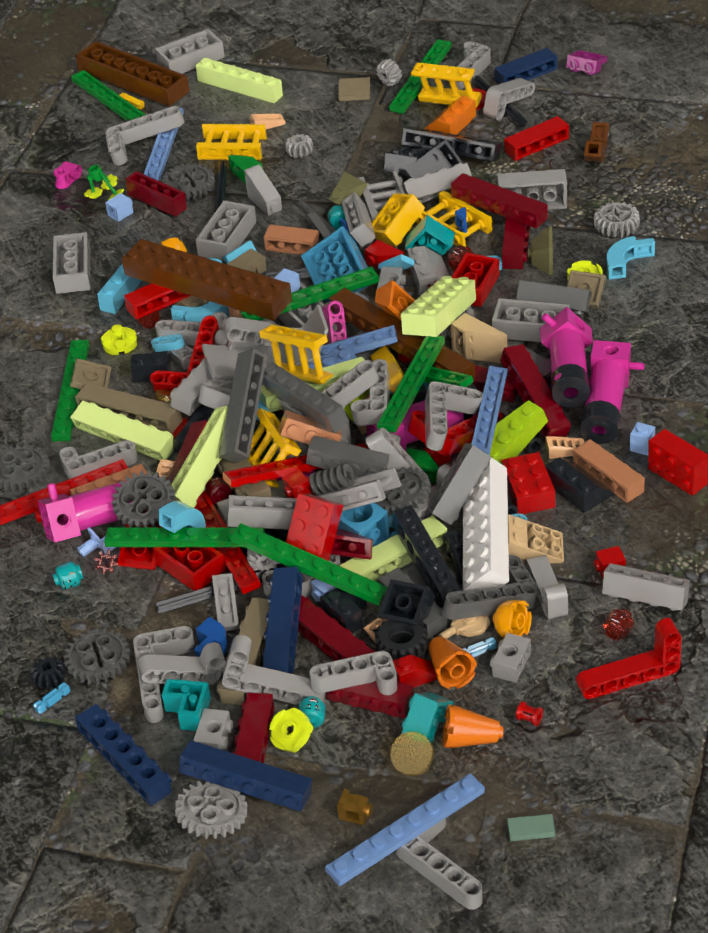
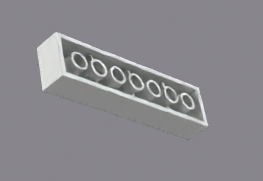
M493 458L489 460L488 468L479 477L478 485L470 492L468 502L463 505V590L505 585L509 582L507 468Z

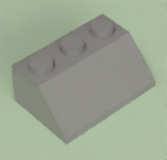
M425 246L407 249L408 257L414 260V266L409 269L420 296L441 277L449 276L442 256Z

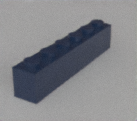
M298 567L275 568L273 570V577L270 578L272 589L271 594L268 596L270 608L266 614L268 626L264 633L266 645L262 651L264 668L294 674L303 576Z
M190 740L180 755L179 773L302 812L311 796L313 780L311 778Z

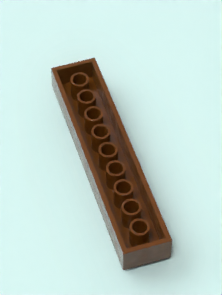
M140 239L122 257L124 275L272 321L292 301L291 285L288 282L144 239Z

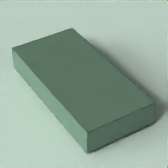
M552 814L507 818L510 841L555 837Z

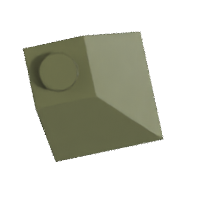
M344 171L327 200L337 206H342L341 201L355 192L360 197L368 184Z
M548 226L531 241V248H528V258H532V265L548 275H553L552 226Z

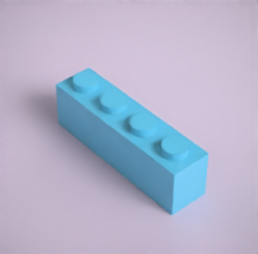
M123 264L97 294L100 311L116 314L125 303L124 295L133 292L142 282V280L124 275Z

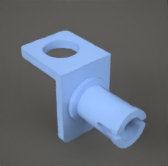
M89 527L87 530L91 538L78 546L77 550L84 558L97 548L107 554L116 547H105V537L100 539Z

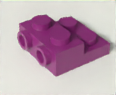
M578 50L568 55L566 67L574 72H580L581 70L585 71L586 74L595 75V73L601 71V65L607 62L608 56Z

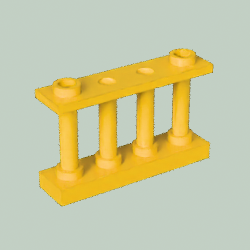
M416 63L411 72V76L420 77L423 85L418 95L419 101L450 105L461 96L476 100L477 108L482 98L481 92L472 91L470 84L475 69ZM427 78H434L437 87L429 86ZM441 79L449 80L451 89L444 88ZM456 81L463 82L465 90H458Z
M202 124L205 143L197 142L198 159L229 160V155H240L262 160L259 139H267L265 124ZM212 139H221L220 143H211ZM228 139H237L236 143H227ZM244 139H253L252 143H243Z
M444 190L439 193V204L426 212L423 211L421 217L416 220V223L419 224L428 215L455 233L453 244L460 246L461 249L466 248L465 238L475 231L481 230L486 234L492 231V217L464 201L453 198L451 194ZM466 207L467 223L472 225L467 229V233L456 230L458 227L455 225V222L451 225L444 223L455 216L456 210ZM442 209L448 211L438 219L432 216Z
M273 324L259 331L260 338L271 342L274 363L297 378L315 382L316 384H324L333 377V373L323 371L319 351L321 345L328 342L327 335ZM278 342L284 344L287 363H283L281 360ZM292 345L298 347L301 366L295 365ZM305 347L312 350L315 369L309 368Z
M259 408L257 417L260 419V425L253 434L249 459H247L250 464L255 466L269 463L279 447L280 453L275 461L284 460L290 454L298 457L302 450L293 439L280 435L279 425L281 422L275 414ZM266 430L267 433L265 437L259 444L256 451H254V447L256 446L257 442ZM272 438H274V439H273V441H274L273 444H272L271 447L269 448V450H268V452L266 453V455L264 456V458L261 460L260 457L262 456L263 452L265 451V449H266L267 446L269 445V443H270V441L272 440ZM264 480L268 486L279 487L276 480Z

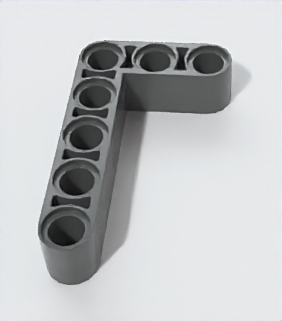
M509 555V582L505 585L450 592L446 595L442 614L450 620L492 615L498 606L507 600H524L529 604V606H526L527 609H531L534 607L539 589L521 559L517 556Z

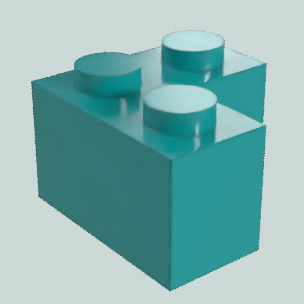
M426 215L407 235L405 249L425 246L427 248L430 247L443 256L453 246L455 233Z
M166 680L162 693L165 711L178 713L181 730L197 731L204 708H209L211 701L208 682Z
M415 693L409 702L410 710L408 716L405 717L402 723V735L424 744L433 743L439 722H446L444 718L448 705H453L454 701L434 693Z

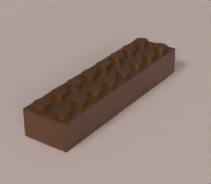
M98 41L93 42L76 54L78 71L85 70L93 77L170 107L190 92L186 75Z

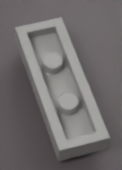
M232 573L213 575L212 581L217 621L224 626L225 631L239 629Z

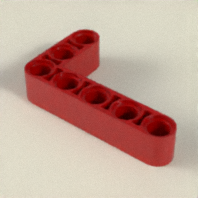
M210 315L202 319L187 373L158 370L150 375V381L155 393L171 395L173 389L178 388L182 380L187 378L191 371L200 365L202 359L205 358L202 344L215 345L214 337L217 331L220 330L216 317Z
M415 410L412 412L407 430L426 444L425 412ZM501 412L498 414L497 423L503 418ZM478 415L447 428L448 432L443 448L437 452L450 456L461 451L465 443L470 444L473 440Z
M661 619L655 625L654 650L580 672L576 676L575 681L582 695L586 699H592L676 673L680 668L682 636L672 619Z

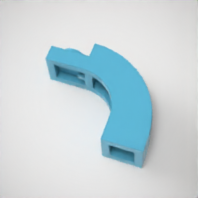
M632 236L612 245L607 253L608 279L625 278L626 263L632 259L655 256L654 238L636 240L635 236Z
M211 301L199 307L173 305L171 308L172 319L176 321L201 322L204 317L212 316L216 312H224L227 317L230 315L229 307Z
M170 502L159 509V526L173 533L183 527H206L203 514L183 502Z

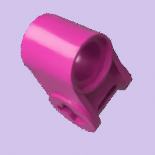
M67 161L63 162L53 172L54 176H56V188H68L75 180L79 179L82 174V167Z

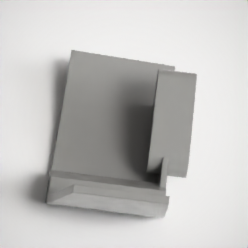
M316 305L307 322L302 327L294 329L327 335L328 327L321 306ZM238 317L226 319L224 328L229 339L227 346L202 344L211 377L234 379L238 353L251 348L267 355L265 368L272 362L274 363L271 342L260 338L259 334L260 330L272 323ZM278 342L281 360L283 363H287L284 344ZM292 345L295 365L301 366L298 347ZM305 347L308 362L314 363L312 350Z

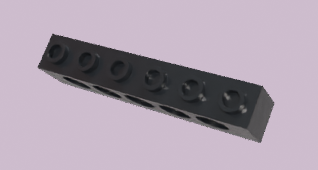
M411 126L403 129L402 145L432 150L446 139L457 155L495 161L500 158V142Z
M409 505L393 511V528L426 586L434 594V600L437 605L443 608L446 595L450 592L461 591L460 587L413 506Z

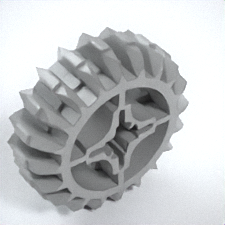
M626 202L605 203L604 206L601 205L596 209L594 213L595 229H597L598 233H602V236L607 235L608 238L629 237V234H634V231L638 230L640 224L639 211L636 210V207H632V204H626Z

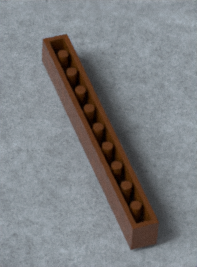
M343 288L329 298L330 302L339 301L343 305L346 322H349L365 333L394 325L398 342L387 346L411 361L414 359L426 336L402 334L401 320L346 288ZM331 305L330 310L335 313V308ZM443 346L432 367L472 375L473 379H475V364Z

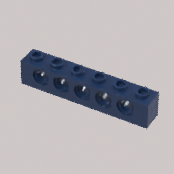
M95 704L75 716L78 731L150 806L172 793L170 784L172 779L166 771H161L157 762L147 756L142 746L138 747L135 744L134 739L129 733L125 734L121 725L111 719L107 710H102Z

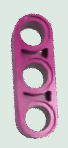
M339 301L325 303L322 307V312L328 327V342H326V345L347 339L343 305ZM331 305L335 308L334 314L330 311ZM333 323L337 325L336 332L332 328Z

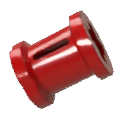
M524 701L520 702L516 710L517 720L523 719L532 722L534 726H538L543 717V708L529 706Z

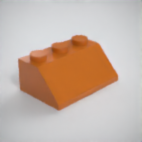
M461 96L447 106L424 129L457 135L476 117V100Z
M393 280L376 289L375 303L399 320H401V313L415 301Z

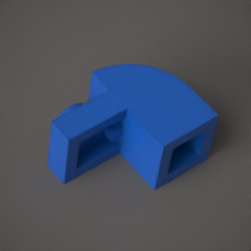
M208 617L196 628L199 643L195 648L196 657H200L204 646L213 642L220 644L223 655L228 650L224 626Z

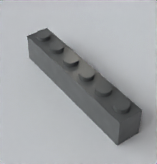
M254 348L238 353L219 455L232 463L249 459L267 359V355Z
M273 362L265 368L263 384L266 390L333 433L338 432L349 422L341 404Z

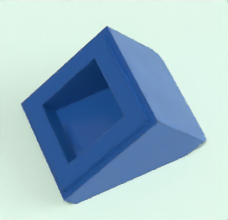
M466 207L455 211V225L464 233H467Z

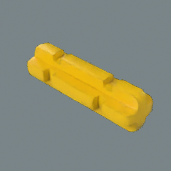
M125 93L119 94V96L137 109L141 110L145 107L144 101Z

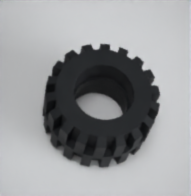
M389 620L383 621L381 623L382 626H378L377 632H375L377 652H388L392 660L410 654L422 659L427 658V630L422 622L415 626Z

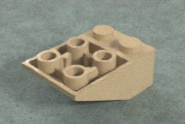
M466 313L451 323L452 351L470 360L501 363L500 357L503 348L507 347V334Z
M509 514V555L519 557L523 564H525L526 559L542 555L547 556L549 563H563V533Z

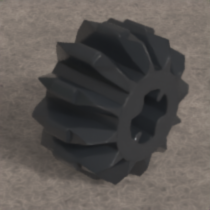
M46 656L45 659L38 658V662L32 663L30 676L35 686H38L41 690L47 688L50 691L51 687L57 688L58 684L64 682L66 670L61 660H58L55 656L52 658Z

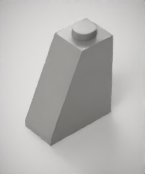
M258 164L244 170L248 198L267 216L281 211V196L261 166Z

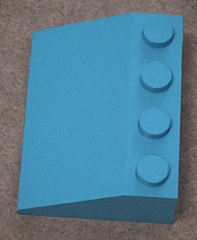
M343 226L301 255L314 285L368 268L353 236ZM365 286V287L356 289V290L351 291V292H353V293L361 292L362 290H364V289H365L366 287H368V286ZM325 299L322 302L330 301V299Z

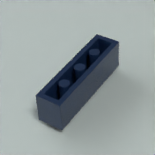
M548 48L495 67V82L502 84L518 78L528 81L557 70V55Z

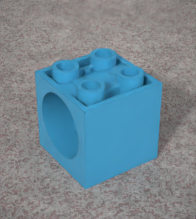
M376 503L342 511L338 529L373 539L374 547L390 538L388 512Z

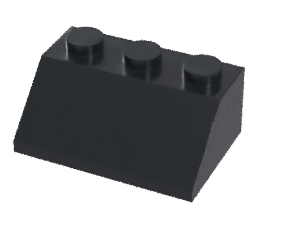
M559 457L545 465L555 491L583 513L613 496V492L575 462Z

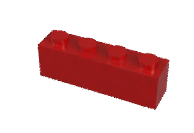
M558 116L504 138V152L514 161L527 157L569 139V125Z
M151 283L124 295L126 309L137 320L191 295Z

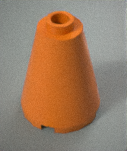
M438 636L430 641L428 649L439 683L447 689H450V687L458 689L467 685L475 676L474 670L475 666L477 667V663L474 657L445 637Z
M455 705L447 706L444 717L446 723L443 725L442 737L444 748L497 743L498 739H502L503 726L500 725L498 720Z

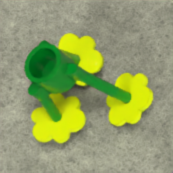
M98 164L88 169L89 174L86 177L89 180L91 189L84 193L85 197L97 198L101 195L103 189L111 190L113 193L108 200L123 193L124 189L116 191L113 188L117 185V176L112 174L106 176ZM103 179L102 189L94 188L93 180L98 182Z

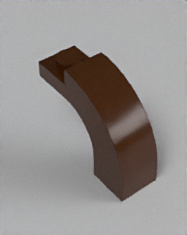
M593 122L590 141H586L584 159L586 162H604L608 146L609 123Z

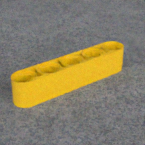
M382 346L370 357L373 361L383 359L387 362L390 375V390L394 394L405 374L390 350L386 346Z

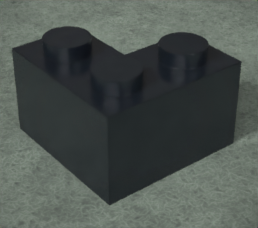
M334 588L320 597L321 608L329 617L335 618L342 627L349 629L351 633L363 627L361 609L367 606L366 600L339 588Z

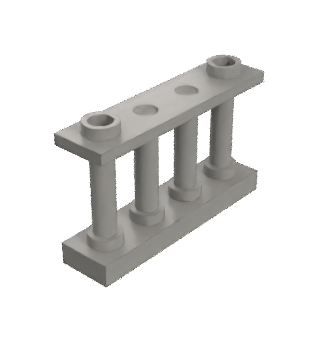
M393 171V180L373 184L367 183V187L360 196L367 206L371 223L378 215V210L382 209L387 201L376 203L374 200L391 197L393 193L405 194L402 187V178L398 177L396 171ZM359 177V178H358V179L362 180L363 182H365L364 177ZM393 186L395 187V190H389L379 193L370 192L372 190L388 188Z
M394 467L355 478L352 487L319 495L318 497L344 504L342 511L382 501L386 498L384 491L398 488L402 485Z

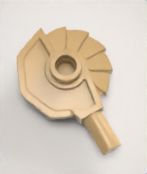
M489 616L452 620L451 627L441 632L439 636L448 639L454 634L465 637L481 635L490 625Z

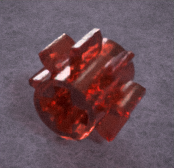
M153 312L139 318V324H143V327L147 329L154 328L160 319L159 312Z
M108 549L107 553H103L100 550L99 554L101 557L94 558L95 561L99 562L95 568L101 567L103 574L108 569L113 573L112 566L119 565L118 562L114 561L117 554L112 556L110 549ZM103 557L111 559L110 566L102 564Z

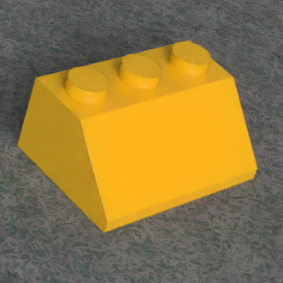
M393 193L372 221L375 239L390 246H397L402 242L403 237L412 229V225L421 217L425 209L414 194Z

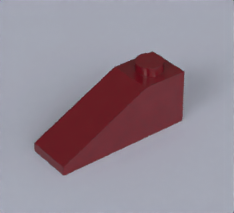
M337 529L331 554L371 560L373 539Z

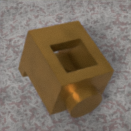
M344 789L337 804L339 820L364 825L367 817L370 818L372 815L373 804H369L367 797L350 794L349 789Z

